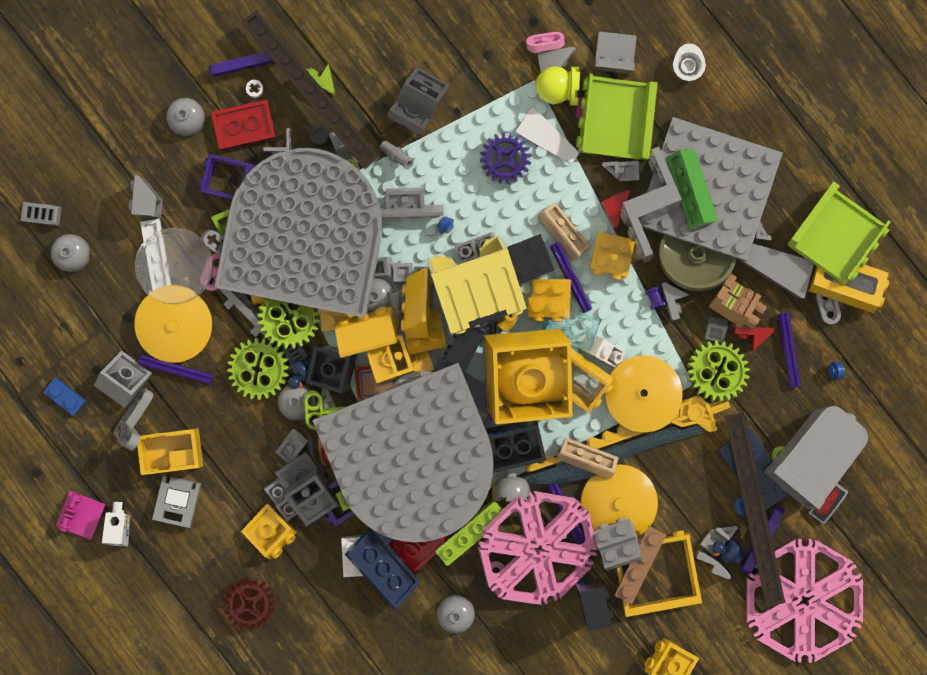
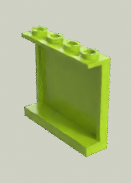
M593 74L587 75L582 82L584 98L582 97L580 101V109L583 110L582 117H579L578 128H580V136H577L576 140L578 152L642 161L648 160L651 151L658 83H642L593 76Z
M833 182L787 245L842 285H845L848 281L853 282L858 275L857 268L859 266L862 268L869 259L866 256L869 252L873 253L879 246L877 241L879 238L883 239L889 232L887 227L891 221L888 220L886 224L882 223L837 191L840 185Z

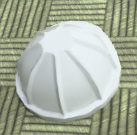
M685 44L679 48L673 62L674 72L679 78L685 81H693L701 77L705 71V58L698 46Z

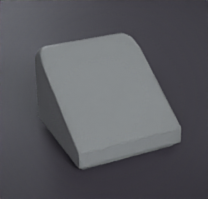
M709 317L704 339L717 340L722 343L727 332L728 321Z

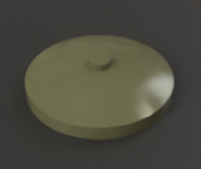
M663 235L659 247V261L664 273L673 283L687 290L706 291L718 287L727 280L736 263V258L667 235Z

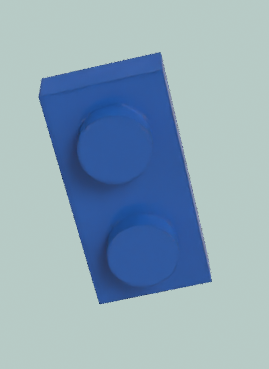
M57 377L52 380L43 392L73 416L77 414L86 402L84 398Z

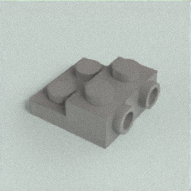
M619 518L615 521L616 524L610 526L602 524L597 527L598 530L593 531L606 571L643 559L635 527L630 519Z

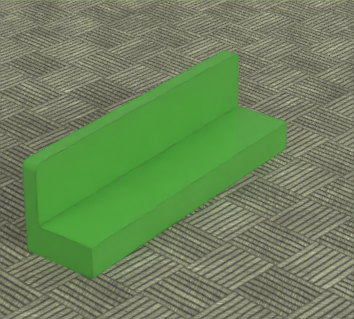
M679 150L667 156L674 183L682 199L681 204L689 228L696 229L706 223L717 222L718 218L695 150Z

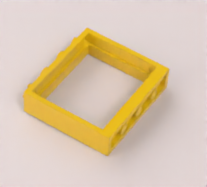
M684 530L672 532L673 535L666 536L662 544L683 540L693 594L630 606L628 602L622 600L626 617L702 603L690 536L688 533H684ZM622 566L616 568L619 584L624 576Z

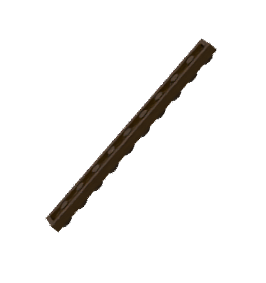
M257 10L241 22L361 166L366 170L380 158L379 155Z
M742 412L725 416L765 605L768 607L783 604L786 602L745 414Z

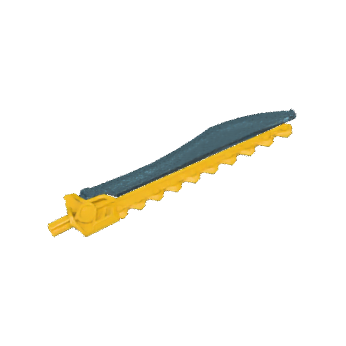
M695 395L682 401L677 415L669 424L673 423L680 427L697 424V426L682 430L669 427L603 450V452L619 457L618 462L659 445L702 434L704 429L708 432L717 431L713 414L730 408L729 402L723 398L721 403L717 400L709 404L701 396ZM620 425L617 428V433L605 431L602 434V439L590 437L587 440V446L598 449L642 433L628 430ZM545 455L546 461L527 465V472H532L552 464H556V467L527 476L524 479L527 483L556 484L582 480L597 474L568 463L564 464L563 461L557 459V456Z

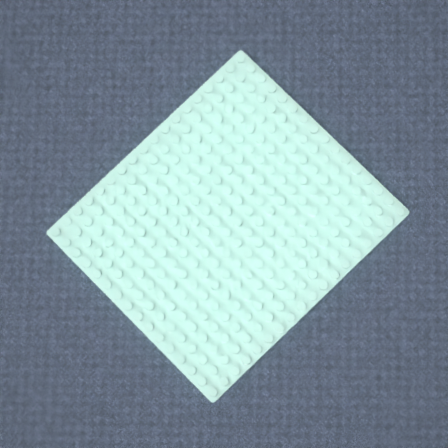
M532 81L401 148L407 156L414 159V164L410 169H405L398 162H393L390 156L374 162L366 170L364 168L360 169V172L366 177L375 191L380 207H386L385 189L424 187L425 205H444V215L437 218L421 216L416 219L410 217H401L400 219L382 218V238L378 258L392 257V263H413V274L414 266L429 267L427 260L439 255L447 258L452 257L457 265L461 264L455 246L493 232L495 237L501 236L506 247L541 234L555 270L534 279H565L550 249V246L557 242L537 218L545 209L556 203L591 246L574 261H571L566 253L565 255L592 306V310L583 313L571 290L570 319H563V322H552L551 318H545V322H535L533 318L528 317L529 297L532 295V280L519 284L527 309H524L523 313L518 315L516 324L507 333L561 329L571 343L579 348L587 333L590 332L626 351L621 362L631 357L643 355L659 358L669 364L676 372L682 385V391L692 386V382H688L690 377L687 375V371L656 311L650 309V299L645 294V289L632 264H630L627 278L623 277L622 280L611 278L612 274L604 273L603 276L592 273L593 270L589 269L597 232L616 235L578 159L576 158L573 163H570L516 132L529 110L534 107L567 140L549 103L544 102L537 94L536 81ZM502 132H505V138H509L510 132L513 133L512 139L514 140L519 135V143L522 140L526 141L522 147H530V150L525 152V154H532L531 158H526V160L531 162V165H524L529 171H521L524 175L523 178L516 175L517 182L510 178V184H507L504 178L502 184H499V177L492 181L494 174L487 177L486 173L489 169L482 170V166L486 165V163H480L481 158H486V156L480 155V152H487L483 148V144L490 146L488 138L496 141L494 134H497L500 139L502 138ZM509 143L498 145L503 150H510L514 147V145ZM494 149L489 157L492 166L499 159ZM520 151L516 152L513 156V161L518 168L522 162ZM503 154L501 162H510L509 157L511 154L507 156ZM502 166L496 170L505 174L514 172L508 166ZM445 216L454 220L452 231L448 234H440L439 229H437L439 221ZM393 276L381 277L394 289ZM433 287V309H439L446 345H453L455 338H453L454 333L451 334L436 287ZM473 326L470 329L483 335V338L467 369L462 370L486 384L484 335L487 334L479 329L475 330ZM490 326L482 328L489 334ZM497 326L496 334L506 333L499 326ZM335 330L323 332L329 346L338 348ZM447 347L428 351L433 367H435L440 357L446 358L444 352ZM366 351L357 353L355 366L370 364ZM584 351L581 354L609 375L615 369V367ZM571 362L572 381L587 392L593 393L600 382ZM353 370L350 387L352 388L357 398L355 375ZM419 376V377H416V378H413V379H410V380H407V381H405V382L399 383V384H398L397 380L394 379V386H395V387L400 386V385H402V384H405V383H407V382H410V381H412V380H415V379H417V378H420V376ZM646 390L640 392L642 397L648 395ZM605 394L600 398L602 402L598 408H592L589 413L572 402L573 417L537 420L545 455L556 456L565 437L582 443L590 437L618 424L607 408ZM492 420L487 429L505 424H495ZM527 465L493 473L490 489L493 488L494 483L499 478L505 477V473H516L517 476L527 471Z

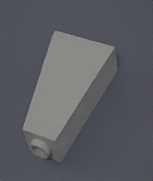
M752 244L747 261L740 260V262L793 296L804 299L814 264L802 257Z

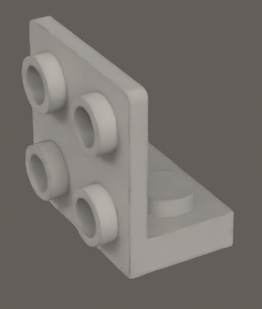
M599 32L594 70L632 74L635 67L634 55L637 37L635 35Z

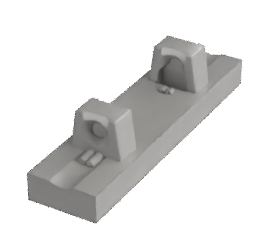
M220 289L228 298L223 305L228 310L235 305L255 326L250 333L254 337L259 335L260 329L263 328V326L257 325L262 320L257 318V314L262 313L258 310L259 308L253 305L252 301L244 293Z

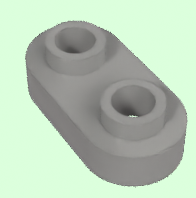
M815 294L821 320L826 324L837 323L841 318L838 301L830 298L824 300L822 295ZM829 311L833 314L831 319L827 317Z

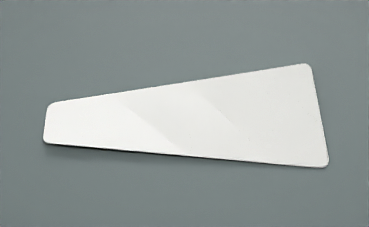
M534 107L529 110L516 130L524 138L570 163H573L579 154Z

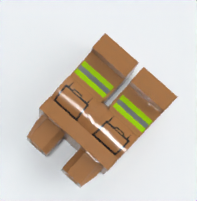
M730 274L727 280L721 284L709 307L731 322L736 323V326L739 328L745 324L753 330L760 320L758 317L764 313L767 307L759 302L761 295L758 293L754 294L752 290L744 288L735 281L737 277Z

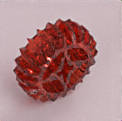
M251 577L247 578V583L241 578L240 585L237 582L233 583L235 589L228 588V592L231 595L226 594L224 598L230 601L224 602L223 605L230 607L225 610V613H232L228 619L232 620L235 618V626L241 622L242 629L248 624V629L251 630L253 623L256 628H259V621L265 625L267 623L265 618L271 619L272 616L268 612L275 611L270 605H275L276 601L270 600V598L275 596L274 593H267L271 587L263 588L266 583L265 581L258 585V578L254 580V583H252ZM252 588L257 590L259 593H257L256 595H249L243 589ZM238 593L242 605L236 610L235 597ZM263 597L265 608L261 614L257 603ZM247 600L254 602L252 606H246ZM248 611L255 615L256 618H246L241 614Z

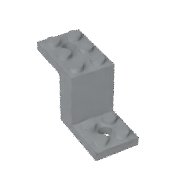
M659 147L651 150L650 161H648L652 172L655 171L657 174L656 182L659 188L623 202L620 213L623 223L629 226V231L627 232L631 242L635 241L636 243L635 251L639 260L642 259L644 263L652 260L653 252L641 223L680 208L682 201Z

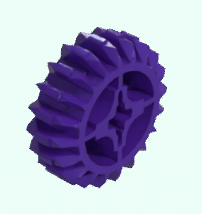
M502 132V138L500 139L497 134H494L496 141L488 138L490 146L483 144V148L487 152H480V155L486 156V158L480 159V163H486V165L482 166V170L489 169L486 173L487 177L494 174L492 181L499 177V184H502L503 178L506 179L507 184H510V178L517 182L516 175L523 178L524 175L521 171H529L524 165H531V162L526 160V158H531L532 154H525V152L530 150V147H522L526 141L522 140L519 143V135L514 140L512 139L513 133L510 132L509 138H505V132ZM509 143L514 145V147L510 150H503L498 145ZM494 149L499 159L492 166L489 157ZM518 151H520L522 156L519 168L513 161V156ZM504 154L505 156H507L508 154H511L509 157L510 162H501L502 155ZM502 166H508L514 172L505 174L496 170Z

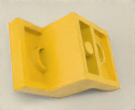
M402 335L397 336L395 344L366 351L377 385L396 379L399 384L419 377L422 373L428 374L435 371L429 352L425 351L409 355L406 340L403 339Z

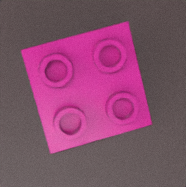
M70 490L56 526L61 531H69L92 540L106 504Z

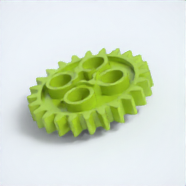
M269 298V301L263 299L262 303L265 307L259 306L258 310L262 313L257 314V318L262 320L257 325L263 326L259 331L260 333L266 332L264 340L271 338L270 345L276 342L277 348H279L282 344L284 345V350H287L288 345H291L292 350H294L296 344L302 348V341L308 344V337L314 338L315 335L312 331L318 330V327L314 324L320 323V320L315 319L320 314L314 312L316 308L297 304L298 309L291 310L288 307L289 302ZM280 304H283V305H284L287 316H288L289 318L292 317L291 325L293 326V328H294V330L297 332V334H294V333H293L292 327H291V325H290V322H289L288 320H286V321L284 320L285 317H286V314H285L284 310L282 309V307L280 306ZM273 310H277L280 312L281 316L279 318H274L271 316L270 312ZM296 321H305L306 327H298ZM285 327L288 329L289 334L281 335L279 329Z
M255 338L254 343L251 339H248V345L241 342L242 349L236 347L234 349L237 354H230L234 360L228 361L232 368L227 371L233 373L229 379L235 380L232 386H239L237 392L244 390V397L250 393L251 399H254L257 395L258 400H261L264 394L266 399L270 398L269 392L276 395L275 389H283L280 383H287L283 377L290 375L285 372V369H288L289 366L284 363L289 359L282 358L285 351L279 353V348L277 346L273 347V344L270 345V342L267 344V339L264 340L263 338L261 343L259 338ZM249 352H252L255 355V361L253 363L249 362L247 359V355ZM260 352H263V357L260 362ZM268 356L272 357L274 360V364L272 367L266 364V358ZM260 363V368H262V371L259 372L257 376L258 370L255 369V366H258ZM245 371L251 373L252 378L250 381L244 379L243 374ZM263 375H267L270 378L269 385L263 384ZM257 376V385H254V381Z
M716 340L712 346L709 341L706 343V347L701 345L699 347L700 351L696 349L693 352L695 356L689 358L693 363L687 365V367L692 369L687 372V375H692L688 382L695 383L692 389H699L697 395L704 393V400L710 396L711 402H714L717 398L718 402L721 403L724 397L728 402L730 396L736 398L737 393L743 392L741 387L747 386V383L743 380L749 379V376L745 375V373L750 371V369L744 368L748 361H742L744 354H737L739 348L732 350V343L726 347L725 341L719 345ZM710 355L717 357V363L710 360ZM723 357H726L719 371L720 375L716 377L714 385L711 386L710 383L717 373L716 369L721 365ZM727 364L734 366V372L728 370ZM703 371L709 374V379L702 377ZM719 380L724 381L727 387H720Z

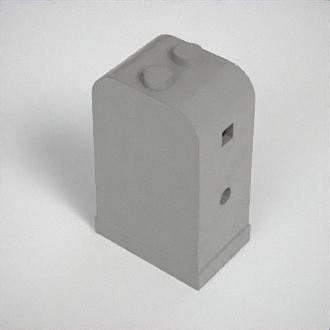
M836 406L818 408L811 413L763 473L806 509L819 510L830 492L867 444V431L856 421L857 418L850 412L846 413Z

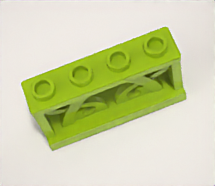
M491 500L474 515V519L436 550L437 555L447 566L450 565L483 537L481 535L482 532H485L483 529L504 508L498 501Z

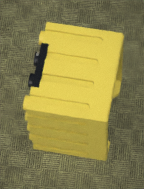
M501 236L485 240L483 246L479 248V258L459 265L453 261L452 257L447 258L443 255L427 260L451 334L464 333L467 331V328L473 326L474 328L482 327L485 325V322L491 320L493 322L503 320L504 316L512 314V316L523 313L524 309H527L508 249Z

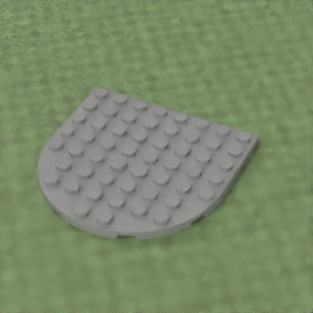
M297 148L279 152L260 162L246 175V178L233 197L215 288L366 318L382 238L381 209L375 191L369 181L347 160L320 149Z
M459 362L313 420L346 502L362 522L386 537L406 542H426L445 537L468 523L481 508L487 497L493 477L492 446Z

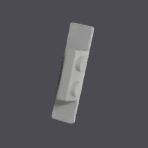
M424 187L385 189L386 207H380L382 218L400 219L401 217H410L416 219L421 216L437 218L444 215V205H425Z

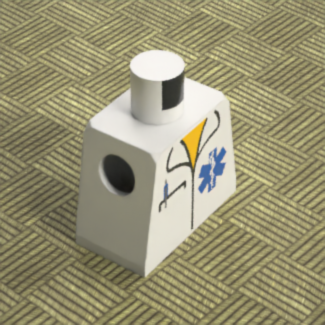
M113 502L112 513L106 512L102 538L103 544L128 547L130 516L124 513L125 503ZM119 519V524L115 526L116 520Z

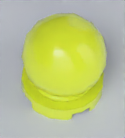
M558 66L544 69L538 75L535 83L536 92L544 102L553 105L561 104L568 100L570 105L577 106L579 99L577 98V90H579L580 82L579 67H571L569 72Z

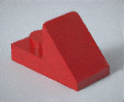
M733 326L732 334H737V338L749 339V335H751V350H755L774 332V328L754 327L752 330L749 327L742 326L739 328L738 326Z

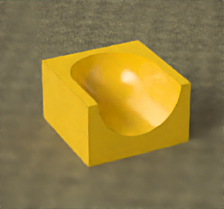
M561 329L484 335L486 409L495 424L573 417L571 341Z

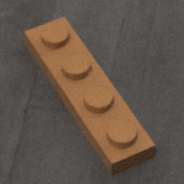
M648 526L639 544L643 559L629 564L614 596L630 604L633 603L666 534Z

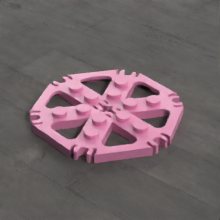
M534 491L535 498L531 492H528L529 498L524 501L521 495H519L518 500L515 497L483 529L485 532H482L481 535L483 538H487L485 542L479 541L480 547H478L486 582L491 591L499 588L496 594L501 599L542 605L541 598L545 604H548L547 598L549 596H552L555 601H557L558 597L561 599L592 568L590 565H593L594 562L588 559V557L597 555L594 551L597 550L590 514L584 506L577 510L581 505L578 500L572 497ZM544 501L561 504L563 506L562 511L544 528L539 504ZM512 512H519L524 536L498 531V526ZM579 522L582 523L585 541L582 544L560 542ZM540 545L542 549H538V551L536 552L535 548H538ZM491 552L515 556L499 573L492 572L489 560ZM552 562L576 565V568L565 580L557 583ZM533 570L536 590L532 593L513 590Z
M798 538L797 547L795 544L796 539H793L774 550L776 558L787 552H791L794 555V583L780 575L786 603L774 605L762 613H757L754 609V591L757 587L761 586L758 572L757 574L750 573L748 575L754 581L746 577V622L748 623L754 619V621L748 624V627H758V630L753 635L756 637L762 633L760 637L756 638L760 642L795 661L796 654L798 662H801L803 655H807V661L811 663L812 654L814 656L813 661L816 662L853 641L847 634L852 637L857 636L851 629L854 626L861 629V625L855 622V620L863 623V578L859 579L862 576L860 573L852 575V570L857 566L855 564L849 565L853 563L851 560L815 539L814 545L812 539L808 538V544L803 546L802 539ZM821 552L837 561L838 569L815 582V554ZM848 587H851L854 591V609L849 614L839 610L825 600ZM803 595L805 597H810L807 600V605H805L804 603L800 604V601L802 600L801 597ZM815 618L838 631L837 639L821 648L815 646ZM794 619V644L792 647L787 648L771 639V631Z

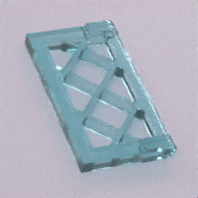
M570 309V315L578 317L579 320L569 324L568 319H565L567 326L561 330L563 332L569 329L572 338L569 339L571 345L590 351L601 319ZM545 318V322L540 323L538 330H546L547 325L551 323L554 329H557V327L551 321V318ZM585 320L593 322L592 327L588 330L583 322ZM581 323L584 332L575 336L571 327ZM584 335L587 336L585 344L576 340Z

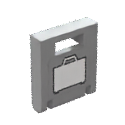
M163 475L152 520L191 528L201 483L197 482L195 489H192L194 481L170 477L168 484V476ZM166 511L182 514V521L165 519Z

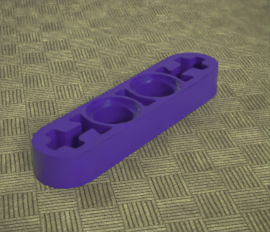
M266 52L213 64L208 66L210 77H217L275 62Z
M775 504L767 517L771 536L785 512V509ZM753 545L740 567V570L747 574H750L756 565Z

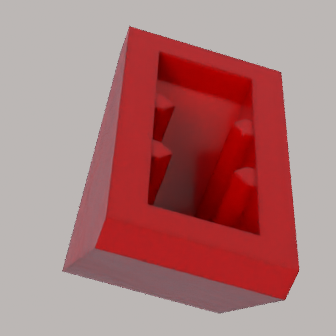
M628 190L601 202L602 208L614 229L618 227L621 219L620 213L623 202L627 201L630 193Z

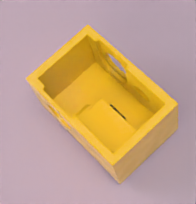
M199 428L140 436L137 446L141 475L194 469L203 466Z

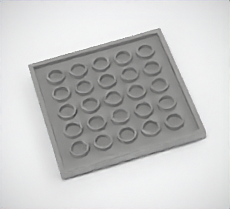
M673 117L661 150L670 171L667 156L679 150H695L718 221L706 223L696 229H690L682 204H680V208L643 222L641 226L746 262L783 152ZM655 171L647 193L659 188L656 182L657 174Z

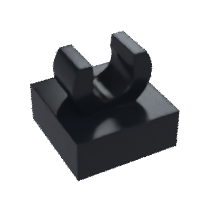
M296 344L294 350H292L291 345L288 346L287 350L282 349V351H285V356L289 359L290 364L294 361H302L308 357L303 346L300 348L298 344Z

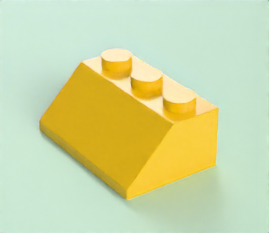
M424 268L406 277V285L402 286V294L405 296V302H402V314H405V320H401V331L405 332L406 338H429L431 283L428 268Z
M392 306L388 308L380 307L373 312H367L366 318L354 316L339 319L336 323L335 332L340 358L395 344L399 325Z

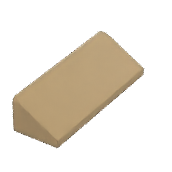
M553 203L537 216L555 241L560 243L563 251L571 261H574L591 248L556 203Z
M565 437L557 459L611 479L615 473L619 457Z

